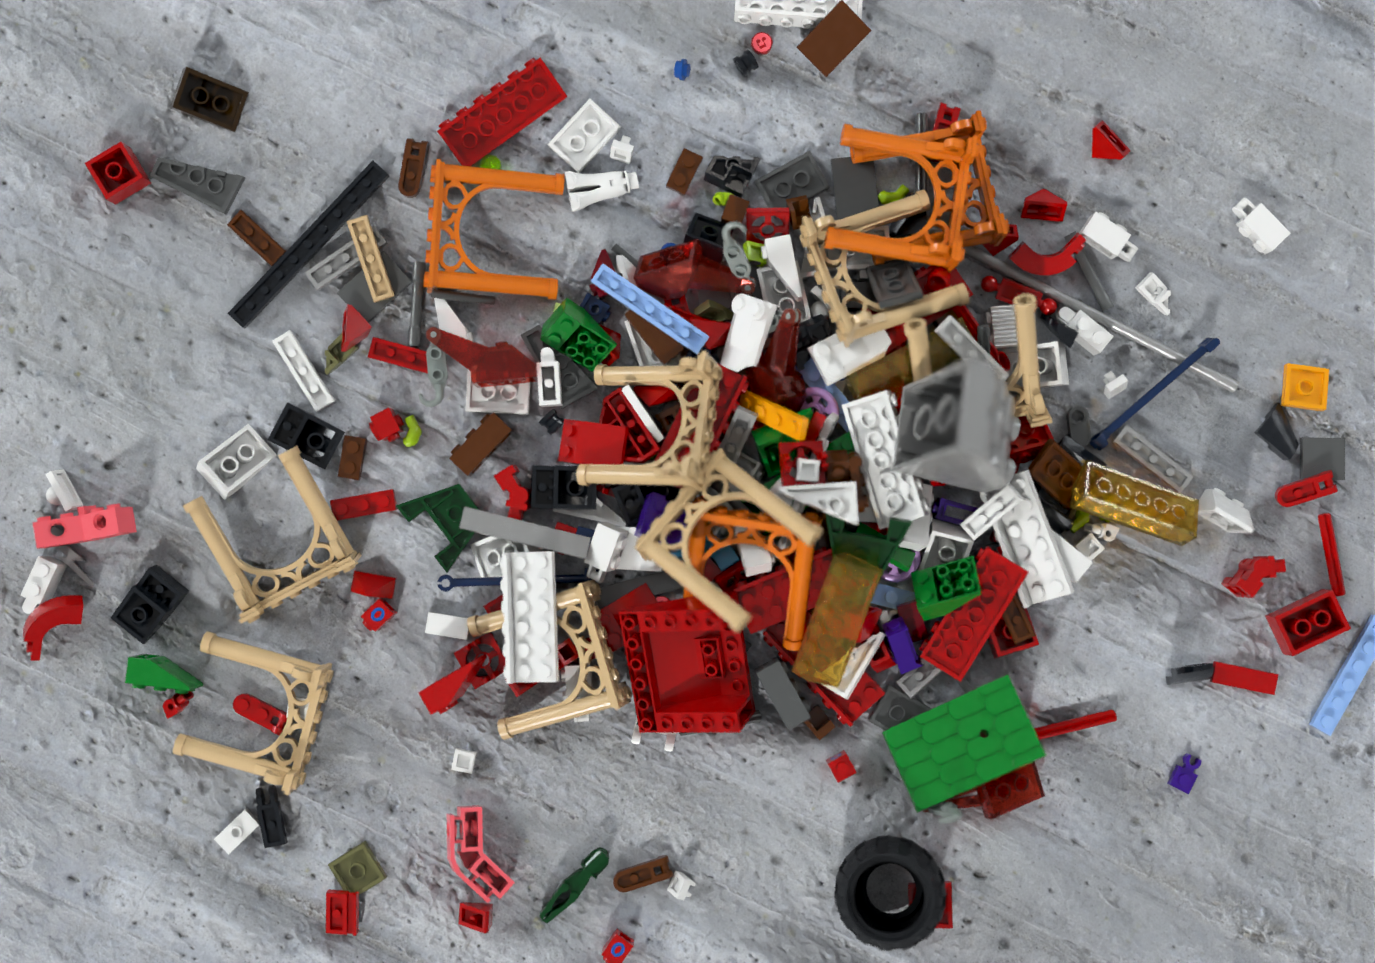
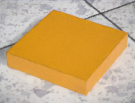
M1291 363L1285 364L1281 406L1325 411L1327 408L1329 369Z

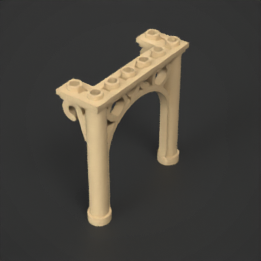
M924 189L915 192V195L834 221L831 215L820 217L814 222L811 217H802L800 241L803 248L807 247L809 265H814L817 285L821 284L823 291H821L825 304H829L831 310L828 312L831 322H836L839 342L843 341L845 348L850 347V344L855 339L903 324L910 319L921 318L956 305L963 306L970 303L967 288L964 283H960L927 294L918 300L880 309L878 303L864 297L853 285L846 263L849 250L838 249L841 251V255L837 260H830L826 256L824 240L827 227L864 233L868 230L931 209L927 192ZM827 266L837 267V275L832 279ZM836 289H842L848 294L843 298L842 303L839 300ZM849 301H857L863 305L862 312L851 315L846 304ZM867 308L879 313L871 315V312L867 311Z
M1021 294L1013 300L1018 362L1006 383L1008 391L1018 392L1017 396L1014 397V417L1026 415L1030 426L1036 427L1052 423V418L1044 404L1040 389L1035 322L1036 297L1031 294ZM921 318L910 319L904 324L905 335L908 337L914 382L932 374L926 321ZM1021 376L1023 384L1022 387L1016 384Z
M706 351L698 354L697 359L691 357L681 358L677 366L596 365L594 380L598 386L661 385L670 388L675 392L680 401L682 422L677 439L669 451L660 459L645 465L580 464L576 472L578 484L581 486H590L591 484L693 486L698 491H703L704 484L707 481L706 467L710 461L709 447L710 442L713 440V421L716 420L715 406L716 401L719 399V380L722 379L721 367ZM673 383H686V384H685V385L683 386V388L680 390V389H679L676 385H674ZM693 388H699L698 399L689 403L686 399L687 395ZM689 409H699L697 419L694 418V413ZM695 432V438H694V444H693V443H691L689 440H690L691 435ZM690 447V455H686L685 458H682V462H679L677 454L683 448Z
M298 446L278 455L314 521L312 542L307 551L295 562L276 569H260L248 565L234 552L203 496L183 505L184 510L192 517L235 591L233 593L235 602L242 610L239 614L240 623L248 621V623L254 622L260 618V615L265 613L264 609L271 606L272 609L284 603L282 601L288 596L291 599L302 593L301 590L307 586L309 589L314 588L326 576L330 579L338 575L342 570L346 573L354 569L362 556L360 552L357 553L352 548L301 458V451ZM321 528L325 533L327 539L329 540V543L318 542L321 533ZM315 548H326L330 553V558L322 563H318L313 559V552ZM308 558V563L312 567L319 569L303 577L302 571L307 564L305 560ZM244 571L256 575L252 585ZM281 574V578L290 577L295 582L279 590L281 580L278 575ZM262 576L271 577L275 581V587L269 591H262L258 587V582Z
M719 448L710 454V461L706 467L707 481L704 484L702 494L707 502L704 503L702 500L696 504L692 503L701 491H698L693 486H683L679 491V496L667 504L663 515L660 518L657 517L651 523V529L638 538L634 548L645 561L652 560L726 620L730 627L738 633L747 625L751 619V614L700 575L691 564L688 551L689 540L698 520L709 509L722 502L745 500L760 507L809 547L819 539L823 528L803 517L728 459L724 450ZM713 482H723L724 488L721 495L710 496L707 494V489ZM728 482L736 486L742 492H729ZM684 511H686V519L684 521L687 524L686 528L680 523H675ZM672 530H681V542L674 545L666 543V537ZM682 549L684 563L669 551Z
M595 580L586 581L578 584L577 587L556 593V611L567 608L563 618L557 616V624L569 634L579 655L580 674L574 691L567 699L560 703L499 719L497 727L503 740L513 738L516 734L608 708L620 709L631 702L632 693L630 687L626 685L625 681L618 682L620 680L619 672L614 668L612 662L613 652L606 642L607 632L600 622L601 612L599 607L595 605V601L600 600L601 589ZM498 610L482 616L474 615L468 617L467 626L471 636L475 638L485 633L502 629L504 613H502V610ZM572 611H577L581 615L582 626L579 629L569 624V616ZM588 628L591 642H588L584 636L580 637L578 634ZM595 652L599 666L588 667V664L591 663V656ZM590 671H594L599 675L601 684L598 689L592 688L586 681ZM582 689L592 694L587 697L576 699L582 691Z
M207 631L201 640L200 652L265 669L280 680L288 698L287 721L278 739L263 750L243 751L180 733L175 740L173 754L179 756L187 755L263 776L264 781L267 783L282 785L281 790L285 791V795L291 794L300 785H303L306 779L304 769L306 764H309L312 752L309 751L311 744L315 743L317 732L315 731L316 724L320 723L323 711H320L328 696V691H326L327 683H330L333 677L332 663L316 664L217 636L216 633ZM284 673L291 674L297 680L291 684ZM299 683H304L309 688L307 699L304 701H299L295 698L296 695L293 689ZM309 703L305 720H303L299 716L300 708H296V705L303 706ZM300 728L302 732L299 743L296 739L287 737L288 734L291 736L296 729ZM284 742L291 744L293 747L290 759H284L280 756L278 746ZM272 752L276 762L260 757Z

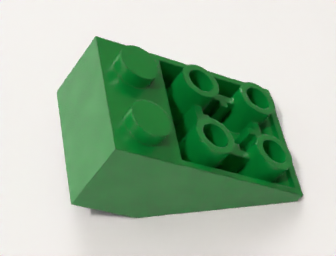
M567 297L543 324L540 336L541 341L591 372L617 346V343L584 308Z
M810 407L797 412V414L808 418L810 422L813 411ZM768 425L751 431L760 460L768 477L781 473L778 443L800 441ZM796 449L789 453L790 461L797 457Z
M974 556L911 572L917 609L924 621L945 616L982 594Z
M143 653L128 657L125 683L132 684L133 688L144 689L146 686H153V690L156 691L175 689V693L187 694L189 691H195L196 688L203 686V682L165 656Z

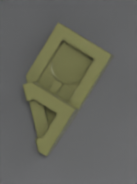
M709 299L693 309L695 315L714 321L732 322L734 315L725 306Z
M342 333L328 346V350H325L326 375L336 370L359 349L355 345L348 351L342 352Z

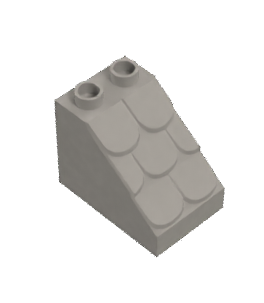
M968 358L903 387L892 471L982 493L1004 488L1006 484L1010 483L1016 468L1015 461L1010 458V444L1019 434L1020 420L1014 417V396L1009 394L1007 383L1001 379L1000 373L995 369L994 364Z

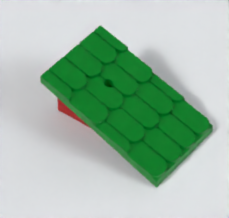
M1009 675L978 687L882 732L917 813L1046 756Z

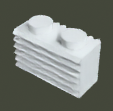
M1014 304L989 307L984 314L985 324H988L990 327V341L997 350L1017 347Z

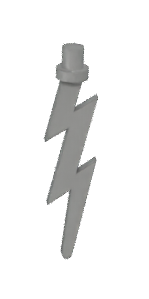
M42 510L34 513L36 518L46 516ZM56 525L51 529V533L55 536H60L64 533ZM68 545L56 547L66 555L58 558L90 586H94L95 583L74 562L86 560Z

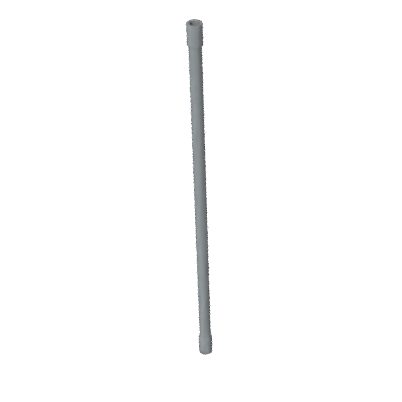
M932 227L928 232L933 234L942 230ZM973 246L964 247L967 256L1030 288L1043 292V295L1076 312L1082 310L1094 321L1177 364L1182 363L1187 358L1184 354ZM1197 361L1188 368L1232 393L1239 385V382Z

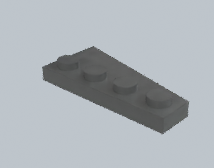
M158 157L149 175L153 179L227 215L245 180V177L241 175L193 166Z
M540 325L521 334L535 362H541V350L549 347L555 354V361L560 363L563 406H560L561 409L598 390V387L569 357L540 340L542 331Z

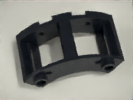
M1067 435L1058 444L1095 473L1066 514H1063L1039 496L1050 528L1059 536L1063 531L1068 532L1074 524L1073 518L1093 486L1103 481L1106 476L1105 469L1107 466L1105 462ZM1033 481L1036 491L1039 493L1041 487Z

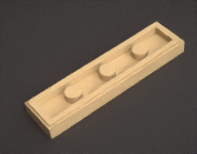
M368 215L346 221L374 303L395 297Z

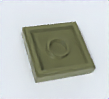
M366 841L328 864L342 889L352 893L357 891L359 895L387 878L386 873Z

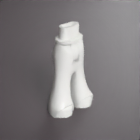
M612 171L597 174L564 172L572 212L579 211L590 204L622 196L630 193L632 189L639 188L636 172ZM593 187H599V188H597V189L590 190V191L574 192V191H578V190H583V189H588V188H593Z

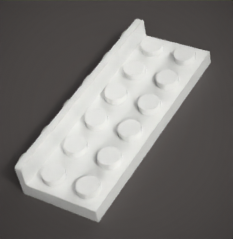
M736 0L734 21L742 24L756 23L764 26L781 25L782 27L794 26L811 29L815 28L840 0ZM843 0L862 19L863 0Z
M890 390L842 405L855 451L859 453L862 459L860 467L864 474L865 484L879 529L888 527L890 517L913 520L929 515L928 510H930L928 499L924 498L922 494V489H924L922 479L892 471L899 415L896 406H898L896 395L892 394Z
M1025 470L1016 473L1010 484L1023 497V500L998 520L993 527L995 538L1000 543L1003 551L1002 556L1029 571L1018 589V598L1023 607L1027 608L1039 602L1072 594L1075 591L1030 472ZM1001 489L986 493L980 492V498L985 503Z
M554 551L502 553L500 568L503 572V579L500 586L503 592L501 610L504 613L502 633L505 635L503 655L506 658V665L504 667L506 683L558 682Z

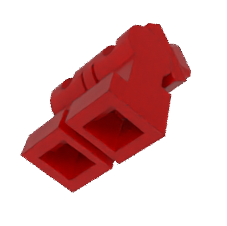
M512 464L495 474L494 478L503 491L510 493V499L506 500L505 505L510 507L508 517L522 521L524 511L530 510V490L522 486L516 476L520 471L516 465Z
M1253 556V558L1243 559L1239 563V570L1233 577H1226L1221 584L1236 597L1253 598L1264 583L1261 582L1263 578H1275L1276 573L1286 572L1285 559H1274V556Z

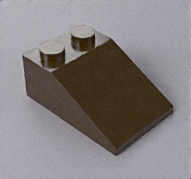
M185 67L181 73L170 109L235 132L249 92Z

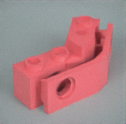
M120 504L107 505L106 510H104V507L96 508V505L77 507L78 516H74L73 513L60 514L58 519L51 520V516L39 517L37 522H33L37 549L101 540L137 532L133 507H121ZM60 525L64 528V533L60 536H55L51 533L52 527Z
M479 805L457 806L456 816L446 813L447 859L452 870L487 903L491 901L489 897L492 894L501 899L515 882L483 853L482 807ZM456 820H459L460 838H456ZM455 843H458L457 853L462 865L472 873L469 878L460 871L455 860ZM479 877L489 886L487 891L475 881L476 878Z

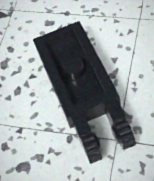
M270 785L268 788L271 803L265 804L262 788H256L255 791L258 805L256 808L264 848L288 843L275 785Z

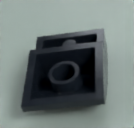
M287 402L268 441L286 450L298 446L301 451V458L326 469L345 432Z
M532 465L530 509L596 510L597 484H591L590 486L579 485L576 478L578 466Z
M613 484L610 486L628 527L638 523L647 494L654 492L666 496L665 500L674 501L679 496L680 491L679 488L673 485Z
M154 565L148 568L138 584L130 589L111 616V619L139 642L145 644L169 618L189 590L158 565Z

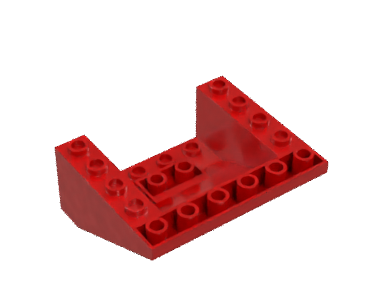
M737 591L723 592L739 605ZM696 596L626 608L619 611L639 732L740 733L755 712L743 629L738 633L734 631L726 620Z

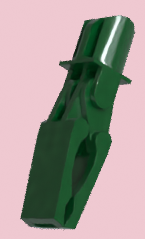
M601 847L594 849L585 859H582L580 864L582 868L577 869L561 882L540 912L539 916L542 921L549 923L575 902L588 884L591 876L597 879L598 875L609 863V853L606 849ZM571 889L567 899L553 906L560 894Z

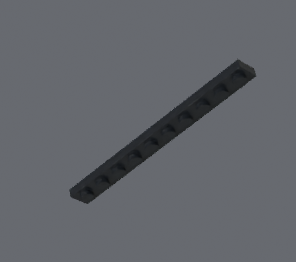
M372 160L228 314L245 329L390 176Z

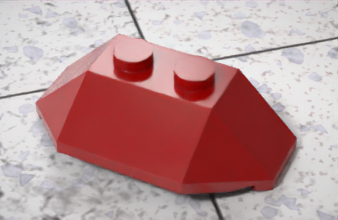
M621 387L603 398L599 423L629 427L624 462L644 463L661 451L659 443L656 442L630 404Z

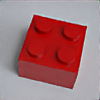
M123 142L117 143L85 163L106 200L115 205L151 184L150 179L132 149Z

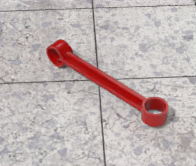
M935 268L927 280L928 287L934 292L951 287V273L945 268ZM933 276L942 277L946 284H938L933 279ZM965 305L951 307L970 335L977 341V327L979 324ZM990 341V356L1005 371H1009L1010 361L1008 356L1003 351L998 352Z

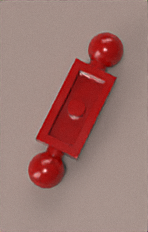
M985 276L981 280L983 291L988 293L997 291L995 299L1013 305V300L1018 295L1031 294L1036 297V305L1043 314L1051 315L1057 309L1055 300L1051 298L1042 300L1043 292L1004 277L1001 283H998L997 279L993 276Z

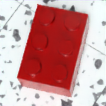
M1328 589L1318 590L1265 615L1282 653L1289 656H1295L1351 629L1333 590Z

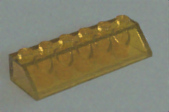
M963 318L957 319L956 321L970 334ZM934 331L927 335L932 374L963 361ZM909 344L844 378L855 400L886 390H890L892 394L894 393L897 399L902 397L903 387L914 382Z
M1089 460L1084 462L1072 487L1071 508L1179 546H1183L1197 538L1198 499Z
M847 552L834 555L791 672L809 682L834 687L840 685L883 570Z

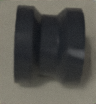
M748 49L744 51L742 56L733 58L736 68L743 77L748 75L750 70L758 68L755 57Z
M552 409L539 423L541 426H545L547 432L552 435L564 424V419L557 415L555 409Z

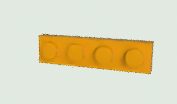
M746 390L744 395H740L739 405L757 413V421L796 440H805L809 422L808 418Z

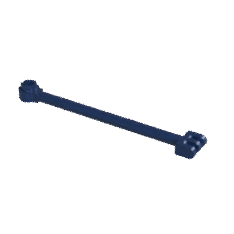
M1209 337L1204 339L1197 345L1199 348L1109 426L1095 434L1091 438L1090 445L1099 451L1108 445L1107 439L1112 433L1206 352L1210 353L1219 346L1220 340Z
M584 568V574L555 575L556 584L583 583L593 579L587 577L589 568ZM444 574L438 578L437 582L448 579L450 585L443 587L442 584H438L437 586L444 592L451 590L453 587L497 586L501 584L503 577L452 578L450 575Z

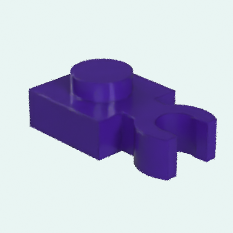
M1188 753L1183 756V766L1176 765L1167 782L1169 785L1187 794L1190 793L1198 777L1193 771L1199 768L1202 762L1196 758L1195 762L1190 764L1189 760L1192 755Z

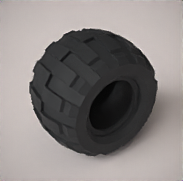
M877 836L860 843L845 857L835 879V905L838 908L843 924L852 931L856 939L866 945L870 944L878 947L879 950H906L915 947L922 940H926L935 931L940 920H942L946 904L945 879L941 868L925 848L904 837ZM884 864L902 866L911 874L915 882L916 894L913 902L907 909L898 913H886L879 910L871 903L867 894L866 887L870 874L877 867Z

